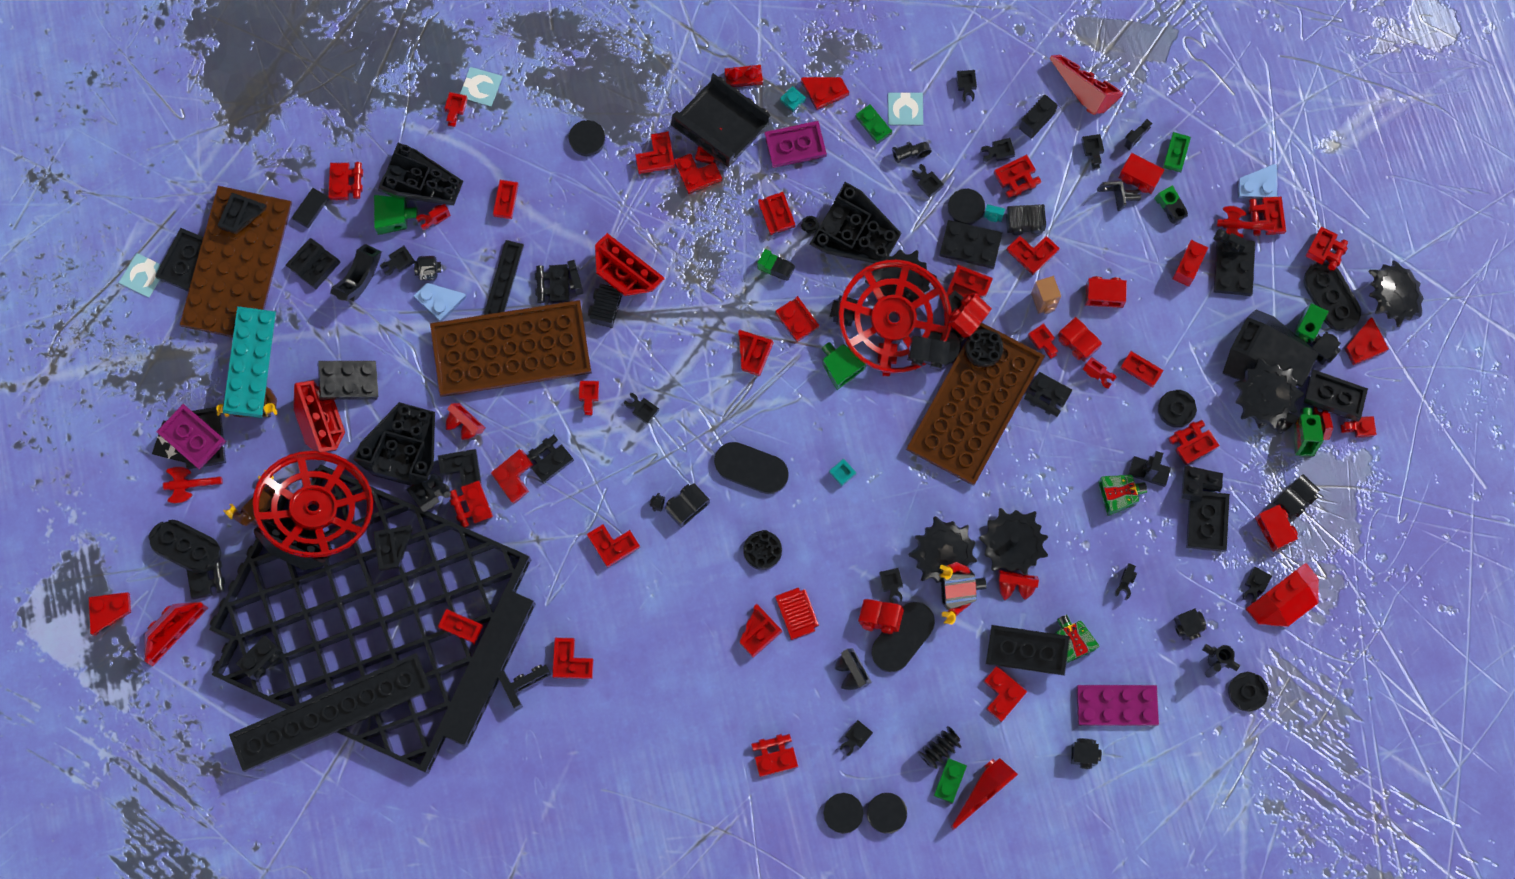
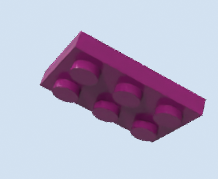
M819 121L765 132V139L773 168L827 157Z
M184 404L156 431L199 470L227 442Z

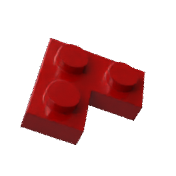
M669 131L651 134L653 151L635 154L639 174L675 168Z
M691 153L674 160L688 194L722 181V176L715 162L698 169Z
M1019 236L1006 249L1032 275L1060 250L1047 236L1034 248Z
M519 449L491 472L512 503H516L529 492L519 476L533 464L522 449Z
M604 524L587 534L607 568L640 548L630 530L613 540Z
M555 638L553 678L593 679L594 659L574 658L575 638Z
M998 666L984 680V683L999 694L986 710L1002 722L1027 691Z

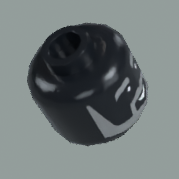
M419 256L417 261H414L415 276H418L420 280H435L438 273H441V262H437L435 256Z

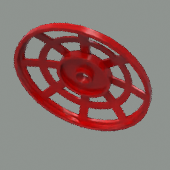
M884 260L865 267L848 283L839 305V326L846 345L860 361L871 368L883 372L905 373L922 367L916 365L899 368L887 367L889 357L908 355L911 340L909 334L914 328L925 330L922 335L925 338L929 337L931 331L942 333L941 341H947L951 330V325L949 324L951 320V305L943 286L928 270L909 261ZM885 267L902 268L899 279L891 278L876 282L871 272ZM909 270L923 276L932 284L934 289L924 294L916 285L906 281ZM865 276L869 287L861 294L857 304L846 301L853 286ZM897 285L895 295L885 297L879 287ZM904 287L912 290L919 298L911 303L902 296ZM872 291L878 300L873 309L862 306L866 297ZM938 295L944 308V325L933 324V311L929 301ZM923 304L927 313V322L917 320L915 309ZM844 308L855 312V326L858 335L849 339L844 325ZM896 313L899 317L898 322H891L889 314ZM860 314L871 316L872 327L864 332L860 323ZM875 333L884 338L883 349L874 345L868 338ZM901 339L908 348L902 351H890L892 341ZM863 341L871 350L881 354L880 365L866 359L854 346Z
M303 451L279 459L262 474L253 495V512L257 526L262 534L280 550L300 557H327L349 548L365 533L373 513V496L370 485L363 473L345 458L328 452ZM306 460H323L334 463L337 467L332 475L321 471H308ZM298 462L300 473L287 478L281 484L271 479L281 468ZM344 469L349 471L358 480L364 492L352 495L348 486L339 479ZM310 478L326 479L328 482L324 487L311 485ZM302 480L303 487L294 494L286 489L292 483ZM265 485L275 491L271 503V512H259L260 496ZM337 485L344 492L346 498L336 500L331 492L333 487ZM281 495L290 500L289 510L277 511ZM366 499L367 513L362 527L351 524L355 514V503ZM315 504L319 508L316 511H311L308 509V506ZM349 505L346 521L336 517L337 508ZM291 517L296 526L290 532L283 526L280 519ZM273 519L278 529L287 536L281 544L267 532L262 520ZM331 523L340 527L334 534L325 537L323 528ZM303 529L315 530L317 539H306L298 535ZM346 530L356 533L355 537L348 543L329 550L327 542L338 538ZM294 540L303 544H319L321 552H302L291 549L289 546Z

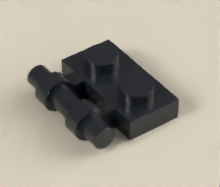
M568 264L549 265V272L547 273L544 272V266H536L535 280H537V288L535 289V295L537 296L538 303H544L545 296H550L551 303L570 302ZM545 280H550V288H544Z
M1039 372L1030 387V390L1036 394L1033 396L1027 392L1024 399L1030 402V405L1033 407L1036 405L1045 410L1046 414L1058 417L1061 410L1055 408V405L1057 404L1063 408L1073 390ZM1042 396L1050 400L1051 402L1050 404H1048L1040 400L1039 398Z
M554 434L548 439L545 438L537 448H532L528 451L529 454L527 455L530 461L535 460L537 463L531 468L543 484L574 461L562 444L556 449L554 448L553 444L558 441ZM548 449L550 453L541 459L539 455Z
M431 474L426 482L414 484L406 489L423 512L439 503V496L449 498L451 495L449 487L436 474Z
M221 560L211 569L214 574L213 580H210L208 571L194 573L186 569L190 594L193 600L211 596L212 587H216L217 593L225 591V579L221 573Z

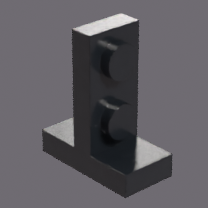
M1156 451L1153 456H1149L1148 460L1134 456L1128 475L1165 487L1171 467L1161 464L1164 453Z
M538 665L532 668V672L527 675H518L513 679L514 682L512 683L504 670L499 672L498 678L516 711L523 707L516 693L550 676L551 673L546 665Z

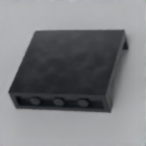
M713 73L711 81L680 113L676 111L672 115L671 126L722 164L729 167L769 125L771 115L766 109L756 105L752 99L741 94L737 88L726 83L722 77H718Z

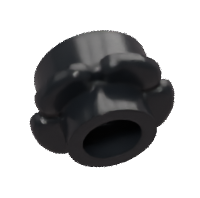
M814 216L803 218L801 224L803 231L812 234L815 230H818L819 223Z
M660 493L652 496L650 507H652L654 512L656 510L662 511L665 497L661 496Z

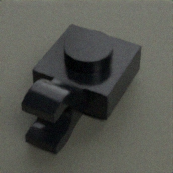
M1101 134L1083 136L1081 141L1085 156H1091L1092 169L1100 168L1102 163L1100 154L1104 153Z
M1128 563L1125 567L1119 587L1115 591V596H1118L1120 591L1126 593L1124 600H1128L1131 596L1128 585L1130 583L1133 584L1137 573L1134 572L1135 565Z

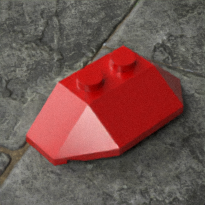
M608 233L595 244L596 274L624 296L653 292L665 280V277Z
M313 380L295 383L294 413L305 444L319 453L336 451L345 434V429L335 401L320 400L319 386Z
M1305 563L1252 603L1246 610L1259 625L1288 627L1319 603V578L1308 564Z
M201 602L179 603L166 607L161 613L162 616L157 621H153L145 632L144 661L154 666L205 613L208 607Z

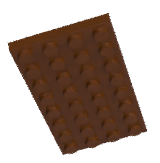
M223 186L217 187L180 321L181 327L233 337L237 306L265 309L292 201ZM231 193L266 204V210L237 234L222 230L217 226Z
M580 300L430 323L440 397L592 373Z
M982 322L976 331L986 329L997 332L1003 342V354L1000 360L990 367H978L968 360L964 344L906 449L973 486L976 484L1045 355Z

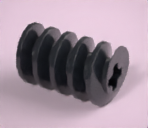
M949 726L946 727L948 732L944 730L940 732L942 738L935 736V742L930 741L929 747H923L924 753L918 751L923 761L935 769L938 768L936 765L937 761L941 764L944 763L942 756L947 759L950 758L948 751L956 753L954 746L962 747L960 738Z

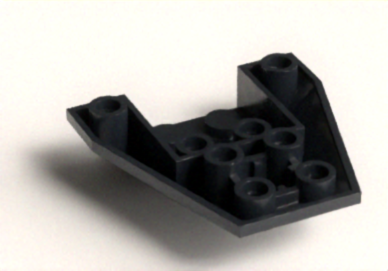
M398 142L378 191L400 199L454 206L463 180L416 149Z
M844 182L810 245L826 254L876 263L888 259L902 233L860 189Z
M1256 309L1247 317L1236 337L1224 366L1223 374L1239 381L1245 379L1246 369H1254L1258 358H1261L1268 365L1278 364L1282 370L1292 367V377L1297 380L1296 386L1302 387L1319 353L1274 316Z
M399 402L362 440L353 460L376 477L409 486L427 481L434 466L435 412Z

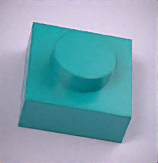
M793 86L780 98V102L792 112L796 111L806 101V97Z
M987 204L983 218H987L991 222H1002L1005 208Z
M842 459L829 471L841 486L856 475V471L845 459Z

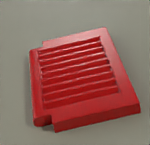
M798 587L775 596L791 640L815 632L814 628L819 626L806 589L800 591Z

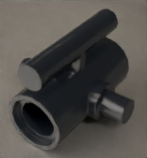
M1205 644L1202 648L1208 654L1210 668L1205 672L1207 677H1212L1224 667L1231 668L1234 671L1239 669L1240 664L1234 661L1235 652L1230 646L1222 645L1216 648L1215 646L1211 647Z

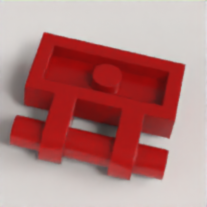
M1028 155L994 170V174L1001 187L1004 188L1009 185L1011 190L1005 192L1008 199L1021 195V192L1025 190H1032L1041 183L1039 176L1031 177V174L1035 173L1036 169ZM1024 178L1025 183L1018 186L1016 181Z
M355 162L354 169L350 170L349 163H330V200H349V193H353L354 199H360L361 192H363V185H361V177H363L361 162ZM350 178H354V184L349 185Z
M1282 196L1263 197L1261 200L1262 205H1257L1256 199L1249 200L1248 213L1251 214L1252 222L1275 224V231H1266V235L1286 233ZM1263 212L1264 220H1259L1258 213ZM1253 230V236L1261 235L1260 230Z
M1320 227L1306 257L1322 265L1327 260L1329 261L1328 269L1334 271L1340 265L1341 257L1348 249V241L1343 239L1339 242L1336 240L1338 234ZM1331 248L1335 250V254L1330 252Z
M1203 420L1190 423L1189 427L1182 431L1174 432V435L1168 438L1171 444L1180 442L1181 446L1175 450L1185 465L1192 463L1219 447L1210 430L1204 433L1200 430L1205 427ZM1193 433L1195 438L1188 441L1186 437Z
M480 480L462 486L463 495L458 496L456 489L450 491L451 499L449 501L454 506L457 522L460 521L462 527L469 526L467 518L471 516L474 523L493 517ZM466 500L469 507L467 512H464L461 502Z
M779 734L775 738L768 740L760 739L759 742L751 744L753 751L761 750L762 752L761 756L755 757L760 777L798 768L794 748L785 749L784 743L792 742L790 734L783 736ZM778 745L779 751L768 754L767 748Z

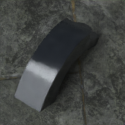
M367 244L358 248L349 272L343 280L332 286L330 294L342 301L351 300L354 302L357 300L372 279L382 251Z

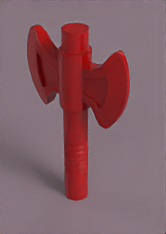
M1235 206L1223 207V211L1227 213L1228 219H1218L1217 227L1227 228L1225 231L1227 234L1233 233L1241 238L1244 235L1239 233L1238 229L1275 231V224L1239 220L1241 217L1246 216V212Z
M172 467L167 469L166 472L173 477V481L163 482V489L174 490L172 496L168 498V502L182 503L193 495L186 492V489L223 484L222 477L188 480L185 478L191 474L190 470L184 467Z

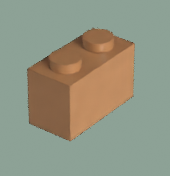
M1054 276L1037 280L1031 292L1038 314L1043 312L1044 314H1049L1055 311L1061 294Z

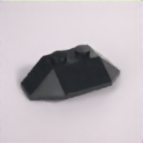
M273 519L262 520L267 532L281 544L287 536L278 529ZM280 519L283 526L290 532L296 526L292 519ZM258 526L254 529V534L269 554L302 570L321 567L331 557L330 555L327 557L309 558L289 554L271 544ZM303 529L298 535L306 539H317L315 530ZM294 540L289 546L291 549L302 552H321L319 544H303ZM327 542L329 550H332L330 543Z

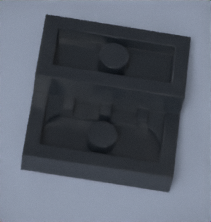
M309 238L288 261L286 266L311 287L317 289L341 262L334 255L326 251L322 245Z

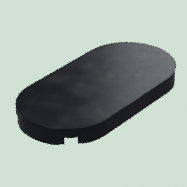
M1318 262L1311 265L1304 275V286L1314 304L1329 311L1324 322L1336 331L1351 330L1359 322L1361 307L1337 267L1334 271L1329 270V264L1326 262L1323 265Z
M729 442L722 445L715 454L714 463L716 470L721 477L764 494L778 492L788 482L789 472L787 465L783 460L771 454L738 442Z
M172 519L164 523L162 521L155 525L149 534L150 546L157 555L191 572L204 573L210 571L218 564L221 558L220 546L214 538L178 520Z
M910 602L902 606L904 612L899 632H893L892 634L881 632L872 646V658L879 669L885 672L902 670L930 636L934 629L935 618L930 608L925 604Z

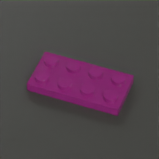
M1077 685L1078 726L1159 725L1157 685Z

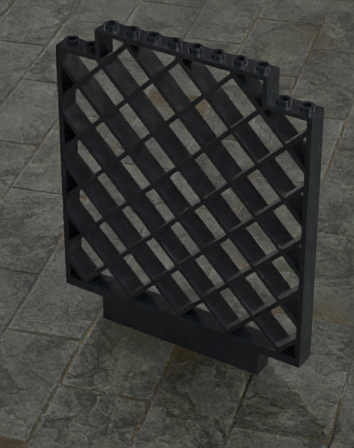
M322 464L314 470L331 475L334 472L333 469ZM341 474L340 480L354 486L349 488L352 495L364 492L358 480ZM312 478L311 485L320 486L323 479ZM335 485L336 493L333 495L336 500L346 498L344 492ZM372 486L370 488L379 512L372 514L369 525L382 521L385 530L391 529L387 518L406 511L415 513L422 531L411 535L408 545L425 539L433 563L406 572L401 562L399 568L400 575L373 584L366 561L377 557L376 548L363 553L358 540L354 543L356 556L330 565L328 559L324 564V568L300 577L297 575L295 566L286 562L292 580L266 589L258 566L279 558L269 553L258 556L263 548V544L255 535L256 540L248 548L244 563L242 562L238 567L236 579L231 581L226 598H223L219 604L220 610L210 621L211 627L209 630L229 639V642L225 643L222 648L220 660H217L212 668V675L277 706L288 709L292 706L279 700L293 695L296 705L303 702L300 695L302 691L327 683L330 691L335 688L334 679L358 670L362 677L367 675L366 667L390 658L397 662L399 661L398 655L426 646L434 670L425 673L427 680L437 678L445 701L444 703L417 712L414 701L411 699L407 701L412 714L408 717L385 725L381 713L375 715L379 728L357 736L351 734L348 727L337 733L429 774L446 738L468 747L499 683V672L505 670L536 605L533 600L516 593L531 562L530 556L431 512H423L419 507ZM282 495L279 497L277 511H282L287 501ZM381 499L397 506L384 510ZM315 504L308 506V509L311 511L318 510L319 508ZM343 506L341 509L346 521L349 511L347 506ZM365 517L353 521L351 524L362 527ZM423 517L440 525L427 529ZM340 527L326 531L324 535L328 537L338 531ZM451 529L460 533L465 551L438 560L430 537ZM346 530L342 535L349 533L350 531ZM350 532L352 539L355 537L356 533ZM466 536L483 544L470 548ZM494 548L503 552L509 570L481 580L473 556ZM509 555L519 559L515 569ZM468 558L477 582L449 592L441 568ZM360 564L368 587L341 596L333 573ZM252 569L259 592L236 600ZM436 570L444 594L417 604L409 580ZM328 576L335 599L308 608L301 585ZM510 578L493 613L484 587ZM404 583L411 606L384 616L376 592ZM295 588L302 611L276 621L269 597ZM480 589L488 613L471 620L480 624L488 621L489 623L473 656L467 641L460 638L467 658L439 668L431 643L453 634L442 630L428 636L420 611L447 602L450 611L456 613L452 599ZM371 595L379 618L352 628L344 604ZM262 600L269 624L243 633L236 609ZM338 607L346 631L319 640L312 616ZM228 613L237 636H232L220 630ZM414 614L422 638L395 648L387 624ZM305 619L313 643L286 652L279 629ZM382 626L389 651L363 660L355 636ZM273 632L277 647L283 653L280 655V660L268 668L283 663L291 688L268 696L263 694L259 679L251 680L254 689L236 681L247 677L243 670L226 676L223 675L238 644L244 656L249 651L247 640ZM349 638L357 663L330 672L322 648ZM316 651L324 675L297 685L289 660ZM468 665L450 701L442 675ZM446 710L429 746L420 719ZM414 722L423 748L402 756L395 754L387 732ZM381 735L386 749L367 740ZM425 755L420 765L411 761L414 758Z

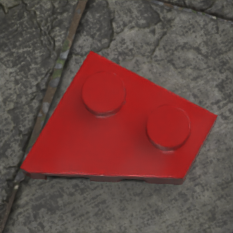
M1373 317L1366 322L1345 348L1353 365L1389 350Z
M130 593L89 597L91 635H97L103 628L111 626L119 618H123L131 613Z

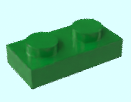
M871 104L856 113L855 117L877 144L892 135V130Z
M1172 133L1163 168L1181 173L1191 139L1190 136Z
M949 758L934 796L953 803L967 765Z

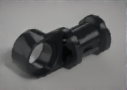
M907 142L904 146L892 148V153L897 163L909 157L924 158L932 152L928 142H921L916 145Z

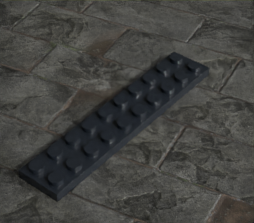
M415 653L229 734L242 771L246 772L430 692L432 689L419 657Z

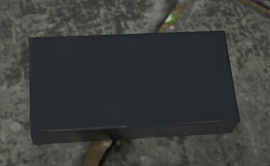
M312 188L292 216L293 220L309 229L329 200V197Z

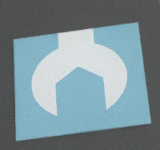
M470 67L460 94L467 95L470 101L492 107L503 76Z
M888 93L889 125H923V93Z
M136 253L119 283L150 297L160 281L155 275L161 264Z

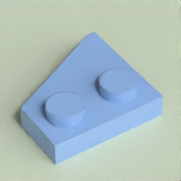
M1277 164L1239 178L1238 198L1262 200L1263 197H1277Z
M426 283L414 295L415 299L440 322L467 298L464 293Z

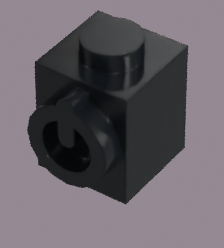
M839 295L838 300L834 299L830 312V317H833V322H836L837 325H839L838 312L842 298L841 295ZM849 297L846 300L855 304L858 302V300ZM844 308L845 327L851 326L852 322L855 321V312Z
M1325 332L1322 337L1318 334L1315 340L1311 342L1314 345L1312 348L1319 353L1316 361L1321 365L1326 361L1330 364L1341 351L1338 348L1341 343L1337 337L1328 332Z
M1195 608L1174 618L1176 623L1175 630L1179 637L1182 636L1183 640L1188 638L1190 641L1201 637L1200 633L1207 629L1202 613L1200 611L1197 612Z
M1078 738L1077 742L1072 744L1071 764L1080 765L1082 769H1092V766H1096L1098 761H1101L1102 750L1099 749V744H1096V740Z

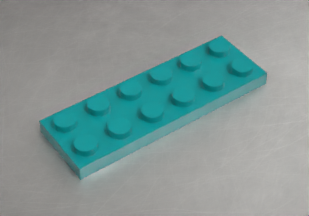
M237 306L223 413L262 418L276 311Z

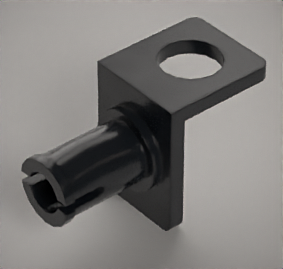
M1123 181L1102 182L1097 188V192L1114 191L1118 211H1121L1126 206V201L1141 200V194H1138L1141 192L1140 189L1124 190Z

